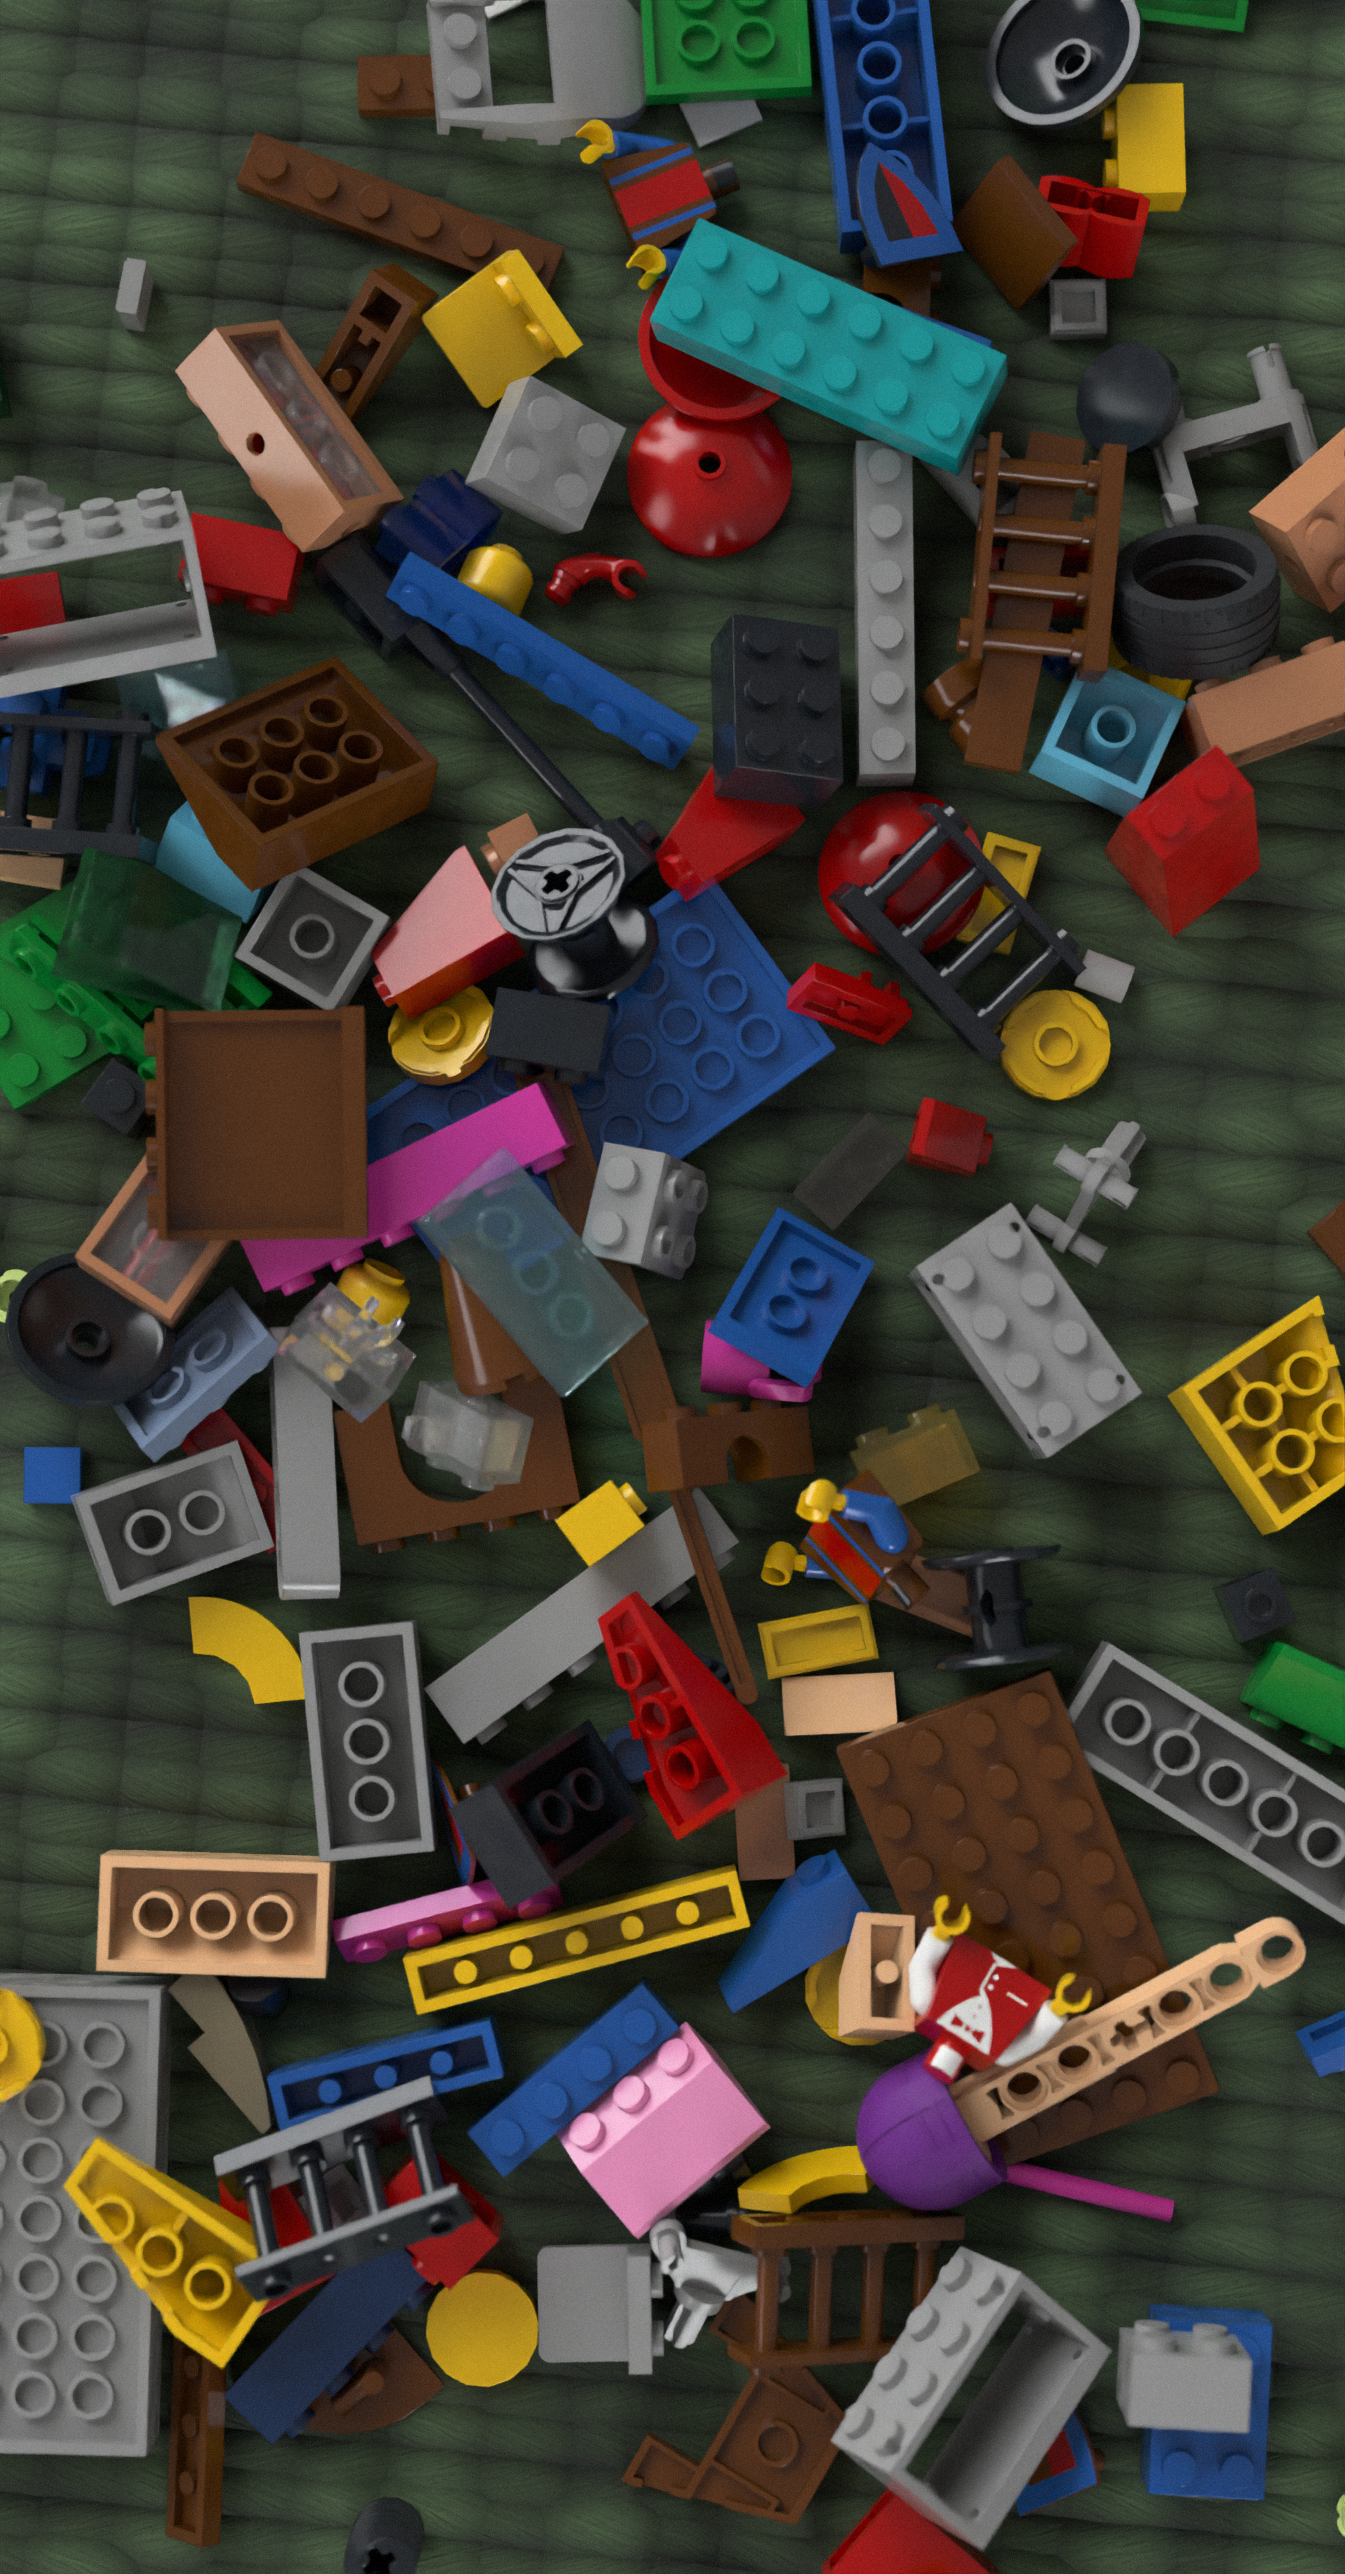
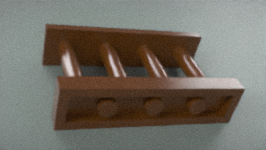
M991 432L984 449H975L971 482L973 484H981L969 618L960 617L956 651L966 653L965 670L977 669L982 660L983 649L1069 657V663L1078 664L1076 681L1099 683L1106 674L1108 666L1127 445L1104 443L1096 457V461L1088 460L1087 466L1000 457L1002 433ZM998 480L1084 489V495L1093 496L1091 517L1083 516L1082 522L995 513ZM993 536L1079 545V551L1088 552L1086 573L1078 572L1077 578L990 569ZM988 592L1074 601V607L1083 608L1081 629H1073L1071 634L985 626Z
M913 2207L794 2212L791 2215L782 2213L732 2215L731 2239L752 2248V2255L758 2257L755 2343L728 2344V2356L747 2366L748 2373L765 2377L782 2375L783 2367L880 2361L889 2354L901 2334L883 2335L886 2252L891 2251L892 2243L909 2242V2247L914 2249L913 2312L923 2303L936 2283L937 2250L943 2248V2241L964 2240L965 2216L949 2209L925 2210ZM857 2245V2250L863 2251L860 2336L831 2338L833 2255L839 2254V2246ZM787 2248H805V2252L810 2254L808 2339L778 2341L781 2258L787 2256Z

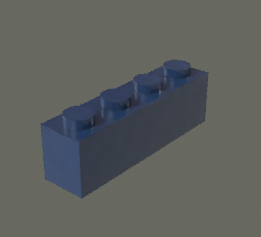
M407 2247L338 2272L223 2396L272 2445L284 2432L294 2439L317 2414L309 2405L325 2389L333 2397L356 2372L349 2362L364 2347L372 2355L395 2330L388 2322L402 2306L412 2312L434 2289V2286L411 2263V2259L415 2255Z

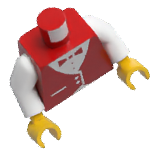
M942 1896L937 1899L933 1908L936 1926L929 1927L926 1930L909 1964L908 1973L910 2004L917 2012L914 2028L917 2032L935 2043L923 2063V2068L935 2079L952 2084L964 2062L977 2070L983 2071L994 2062L999 2065L1008 2066L1041 2050L1068 2021L1067 2012H1080L1088 2006L1091 2000L1092 1988L1086 1992L1081 2000L1073 2001L1068 1999L1063 1989L1076 1976L1074 1973H1069L1059 1981L1056 1999L1054 2001L1047 2000L1052 1992L1051 1989L962 1933L970 1923V1912L967 1904L964 1905L958 1919L948 1921L942 1918V1913L949 1903L948 1896Z

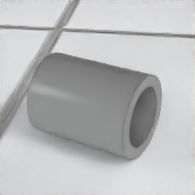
M1088 949L1082 961L1087 968L1080 975L1076 976L1074 986L1121 1003L1129 987L1135 967Z

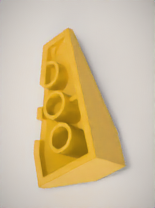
M97 2136L63 2187L104 2242L112 2246L130 2270V2277L140 2290L144 2289L164 2316L162 2320L171 2332L223 2369L269 2301L263 2300L256 2303L236 2277V2266L257 2259L251 2224L109 2141Z

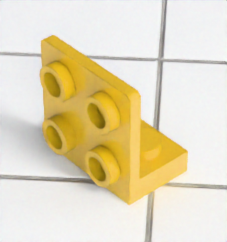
M519 250L506 251L421 315V321L480 406L485 408L490 407L503 397L509 383L534 374L555 357L566 358L583 345Z

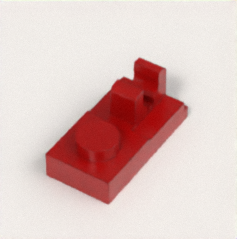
M815 962L794 983L787 993L786 1009L881 1045L888 1042L912 1018V1008L908 1007V1000L900 997L899 984L891 980L882 990L873 987L871 984L872 972L866 970L856 978L840 972L836 968L827 967Z

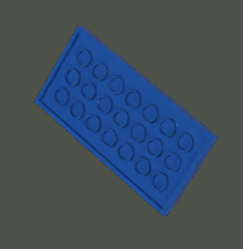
M718 883L688 902L684 900L678 890L674 889L648 909L657 920L659 944L651 965L632 986L610 999L596 1002V1004L610 1006L614 1014L602 1081L588 1079L587 1087L571 1086L598 1167L604 1142L667 1153L679 1160H683L836 1050L834 1044L815 1019L786 1009L787 993L792 986ZM537 988L531 991V993L540 994ZM488 1058L477 1071L458 1082L436 1086L418 1083L411 1077L367 1108L368 1165L517 1093L518 1089L514 1077L498 1072L499 1063L491 1062ZM532 1069L531 1076L540 1075L545 1071ZM530 1166L512 1175L515 1182L513 1187L487 1199H484L482 1192L479 1191L461 1200L465 1207V1210L435 1224L430 1215L412 1224V1226L439 1264V1255L447 1249L446 1242L450 1238L473 1230L478 1231L479 1236H490L494 1239L519 1277L568 1242L546 1172L535 1175Z

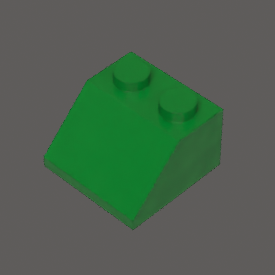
M1267 1639L1239 1701L1253 1707L1249 1717L1278 1731L1281 1730L1284 1721L1304 1730L1301 1742L1329 1755H1332L1335 1746L1345 1749V1671L1285 1643Z

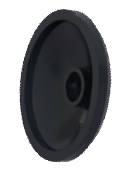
M1135 0L1015 1L995 28L986 55V81L995 103L1014 122L1036 130L1067 128L1098 114L1123 91L1139 63L1144 44V23Z
M77 1252L59 1255L40 1263L28 1272L15 1288L9 1301L5 1319V1335L9 1351L25 1377L37 1388L58 1400L87 1407H105L121 1404L140 1396L150 1389L160 1379L169 1365L176 1342V1326L174 1329L170 1328L81 1269L75 1259ZM86 1342L92 1345L94 1350L84 1351L79 1349L76 1344Z

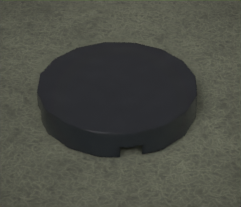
M1138 342L1117 344L1101 353L1086 370L1077 392L1076 414L1082 433L1094 447L1102 449L1104 443L1127 445L1126 457H1131V455L1141 451L1148 452L1159 446L1173 430L1181 410L1182 394L1178 393L1177 379L1180 380L1176 366L1163 352Z

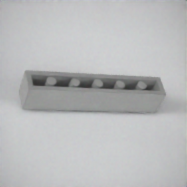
M879 440L856 441L853 458L857 786H912L916 774L912 455Z
M698 1487L692 1491V1495L717 1570L719 1571L736 1558L730 1548L739 1541ZM673 1506L424 1688L464 1744L473 1737H476L481 1745L509 1725L503 1717L508 1711L519 1703L527 1711L554 1692L548 1682L567 1669L570 1675L575 1677L598 1660L600 1657L594 1648L604 1642L597 1619L626 1596L637 1591L650 1606L658 1602L661 1608L666 1610L691 1591L685 1581L696 1573Z

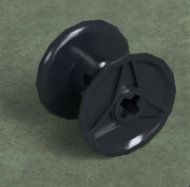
M565 828L540 835L519 848L502 866L491 890L492 912L503 929L525 941H532L528 951L529 977L539 993L590 1003L610 999L632 986L651 965L659 944L658 923L647 906L626 894L619 895L625 881L623 854L612 838L593 829Z
M1061 1544L994 1548L971 1551L967 1554L921 1560L922 1566L929 1571L964 1569L969 1605L962 1606L963 1615H970L974 1650L951 1653L939 1657L934 1663V1669L1003 1665L1074 1653L1072 1645L1064 1641L1031 1643L1026 1608L1033 1607L1032 1598L1025 1599L1020 1563L1021 1561L1055 1556L1059 1553Z

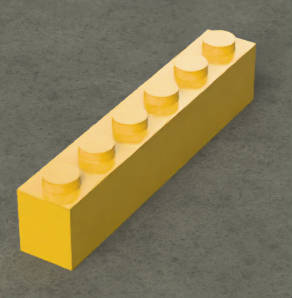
M732 1864L551 1912L535 1919H525L495 1927L486 1932L442 1941L426 1948L412 1949L407 1951L403 1962L416 2013L420 2015L750 1927V1920L736 1866Z

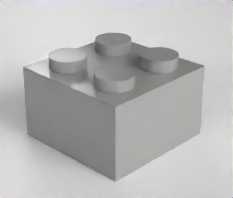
M527 376L508 384L465 481V485L558 535L582 530L626 428L533 376Z
M304 867L280 879L236 952L235 957L242 966L317 1010L341 1009V1007L348 1006L374 961L370 953L394 924L388 915Z
M1138 2320L1135 2321L1134 2328H1119L1116 2399L1129 2426L1248 2433L1252 2360L1236 2335L1228 2334V2328L1225 2326L1199 2323L1193 2325V2332L1170 2331V2324L1166 2322Z

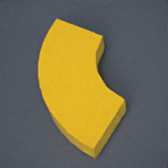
M209 1596L188 1597L194 1654L215 1655L234 1665L249 1683L255 1704L305 1699L301 1656L287 1635L273 1622L253 1608L236 1601Z
M843 2146L804 2153L765 2168L738 2188L740 2207L745 2209L791 2215L803 2205L815 2199H822L830 2195L842 2193H867L875 2183L864 2168L858 2147Z

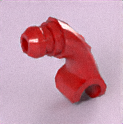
M598 552L586 553L565 559L552 566L554 568L551 574L553 578L545 587V596L555 604L563 606L570 602L574 591H578L580 586H585L588 580L603 578L611 582L619 598L625 601L636 598V594L630 588L624 587L620 583L621 579L625 575L633 573L646 580L647 575L645 569L638 561L600 555Z

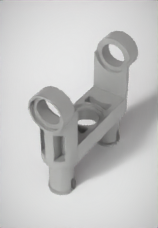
M1280 343L1269 344L1268 352H1265L1264 346H1261L1247 354L1261 400L1254 404L1196 420L1185 417L1181 404V410L1173 430L1159 446L1152 449L1164 491L1161 497V504L1166 528L1197 524L1194 506L1199 504L1187 462L1283 436L1293 472H1295L1319 450L1302 393H1299V389H1292Z

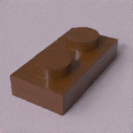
M431 55L357 56L358 112L360 118L436 117Z

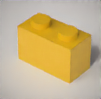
M1183 83L1127 84L1115 100L1102 110L1101 114L1102 139H1111L1112 159H1104L1103 187L1127 189L1149 198L1151 201L1148 212L1179 211L1186 194Z
M609 1480L555 1520V1522L590 1567L646 1525L639 1515L645 1512L647 1507L628 1482L618 1488L613 1480Z

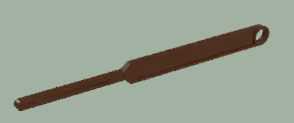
M547 1071L531 1077L513 1076L518 1092L535 1083L547 1084L574 1140L575 1145L562 1151L566 1160L545 1172L634 1438L642 1442L640 1424L663 1421L662 1410L679 1407L631 1264L579 1253L598 1166L571 1085L553 1081L554 1073ZM691 1489L668 1490L737 1699L743 1704H752L758 1698V1689Z

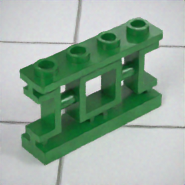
M91 861L89 869L85 873L82 871L75 877L71 893L85 906L58 931L36 912L28 920L27 925L22 923L13 932L9 953L18 970L32 980L38 979L53 992L56 1002L67 1014L82 1018L95 1030L98 1040L107 1050L116 1055L121 1053L137 1068L138 1074L145 1084L146 1080H156L155 1057H146L143 1030L145 1022H151L155 1018V1009L191 1011L177 998L190 986L191 981H194L213 998L202 1011L267 1010L273 995L271 991L128 864ZM109 906L130 924L114 940L94 924L108 911ZM77 939L96 955L83 968L82 974L60 956ZM132 948L168 979L142 1006L105 974Z

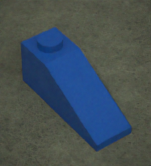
M835 1849L825 1855H816L805 1860L797 1868L796 1873L785 1879L718 1978L717 1982L732 2013H735L849 1943L856 1914L859 1912L873 1913Z

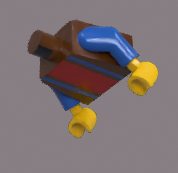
M597 119L590 120L575 133L577 138H586L593 144L580 153V158L584 163H594L600 156L608 159L601 162L602 182L633 253L626 263V267L629 269L632 266L639 267L642 278L639 280L638 285L643 290L649 289L658 278L663 279L665 276L668 277L672 274L698 218L718 226V211L714 200L740 190L736 171L729 158L700 169L689 143L675 144L670 139L611 131L605 122Z
M869 1469L865 1470L838 1492L837 1488L827 1480L815 1481L809 1486V1489L804 1490L797 1506V1513L804 1519L814 1522L799 1546L805 1555H799L791 1544L778 1541L769 1547L761 1572V1578L765 1582L777 1586L788 1584L793 1570L803 1571V1576L806 1578L834 1580L862 1604H868L884 1590H887L905 1611L917 1604L930 1590L926 1582L910 1566L924 1545L922 1536Z

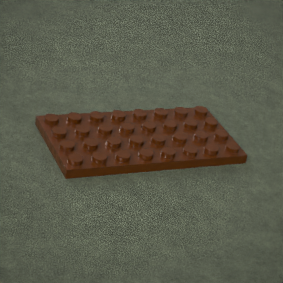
M1050 1666L837 1746L836 1752L903 1915L915 1916V1945L917 1948L926 1930L929 1927L936 1926L933 1908L939 1897L948 1896L949 1903L942 1913V1918L948 1921L958 1919L964 1905L967 1904L970 1912V1923L962 1933L1051 1989L1052 1992L1047 2000L1054 2001L1056 1999L1058 1983L1063 1976L1069 1973H1074L1076 1976L1063 1989L1068 1999L1073 2001L1081 2000L1086 1992L1092 1988L1091 2000L1088 2006L1080 2012H1067L1068 2021L1081 2014L1085 2016L1173 1969ZM1179 1990L1168 1992L1162 1997L1159 2007L1167 2013H1178L1188 2006L1183 1992ZM1150 2007L1142 2008L1144 2016L1147 2015L1149 2024H1155L1156 2022L1153 2019ZM1124 2021L1114 2025L1116 2032H1121L1124 2037L1131 2036L1134 2033L1133 2028L1127 2026ZM1194 2026L1117 2067L1116 2072L996 2135L995 2140L1002 2152L1007 2167L1220 2092V2084L1198 2029ZM1080 2045L1068 2046L1061 2051L1058 2061L1063 2066L1075 2068L1086 2062L1089 2057V2051ZM964 2062L969 2075L977 2071V2069ZM1029 2072L1016 2074L1010 2079L1008 2089L1016 2094L1024 2095L1036 2089L1039 2078ZM998 2088L992 2089L995 2092L998 2105H1004Z

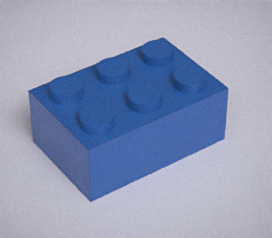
M1149 2304L1148 2320L1166 2322L1170 2324V2331L1193 2332V2325L1199 2323L1218 2324L1227 2327L1228 2334L1236 2335L1251 2358L1252 2364L1248 2433L1143 2427L1140 2476L1148 2494L1264 2501L1273 2325L1262 2310Z

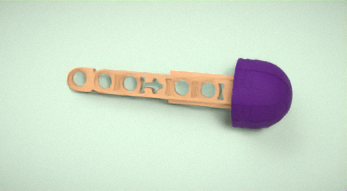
M1282 1917L1264 1919L1234 1935L1236 1942L1217 1944L1085 2016L1081 2014L1066 2022L1041 2050L1011 2065H999L994 2062L985 2070H977L966 2077H963L959 2071L954 2082L948 2084L935 2079L923 2068V2063L933 2047L931 2046L894 2066L880 2076L871 2086L859 2110L856 2139L859 2155L865 2170L873 2182L889 2197L904 2205L925 2210H939L960 2205L1008 2179V2172L1002 2152L995 2140L996 2135L1116 2072L1117 2067L1248 1998L1259 1982L1263 1989L1294 1973L1300 1968L1305 1959V1947L1298 1929L1291 1921ZM1282 1935L1292 1940V1947L1289 1953L1281 1958L1270 1959L1261 1953L1263 1944L1270 1937ZM1233 1963L1241 1968L1240 1977L1231 1985L1218 1986L1210 1980L1211 1973L1218 1965ZM1179 1990L1189 1994L1190 2003L1181 2012L1167 2013L1159 2007L1162 1997L1168 1992ZM1150 2007L1153 2019L1156 2022L1155 2024H1149L1147 2015L1144 2016L1142 2008ZM1124 2021L1127 2026L1133 2028L1134 2033L1131 2036L1124 2037L1121 2032H1116L1114 2025ZM1080 2045L1089 2051L1088 2059L1081 2066L1075 2068L1066 2067L1058 2061V2056L1066 2047ZM1022 2072H1029L1039 2078L1036 2089L1024 2095L1013 2093L1008 2089V2083L1013 2076ZM996 2087L1004 2104L1002 2106L998 2105L995 2092L992 2090Z

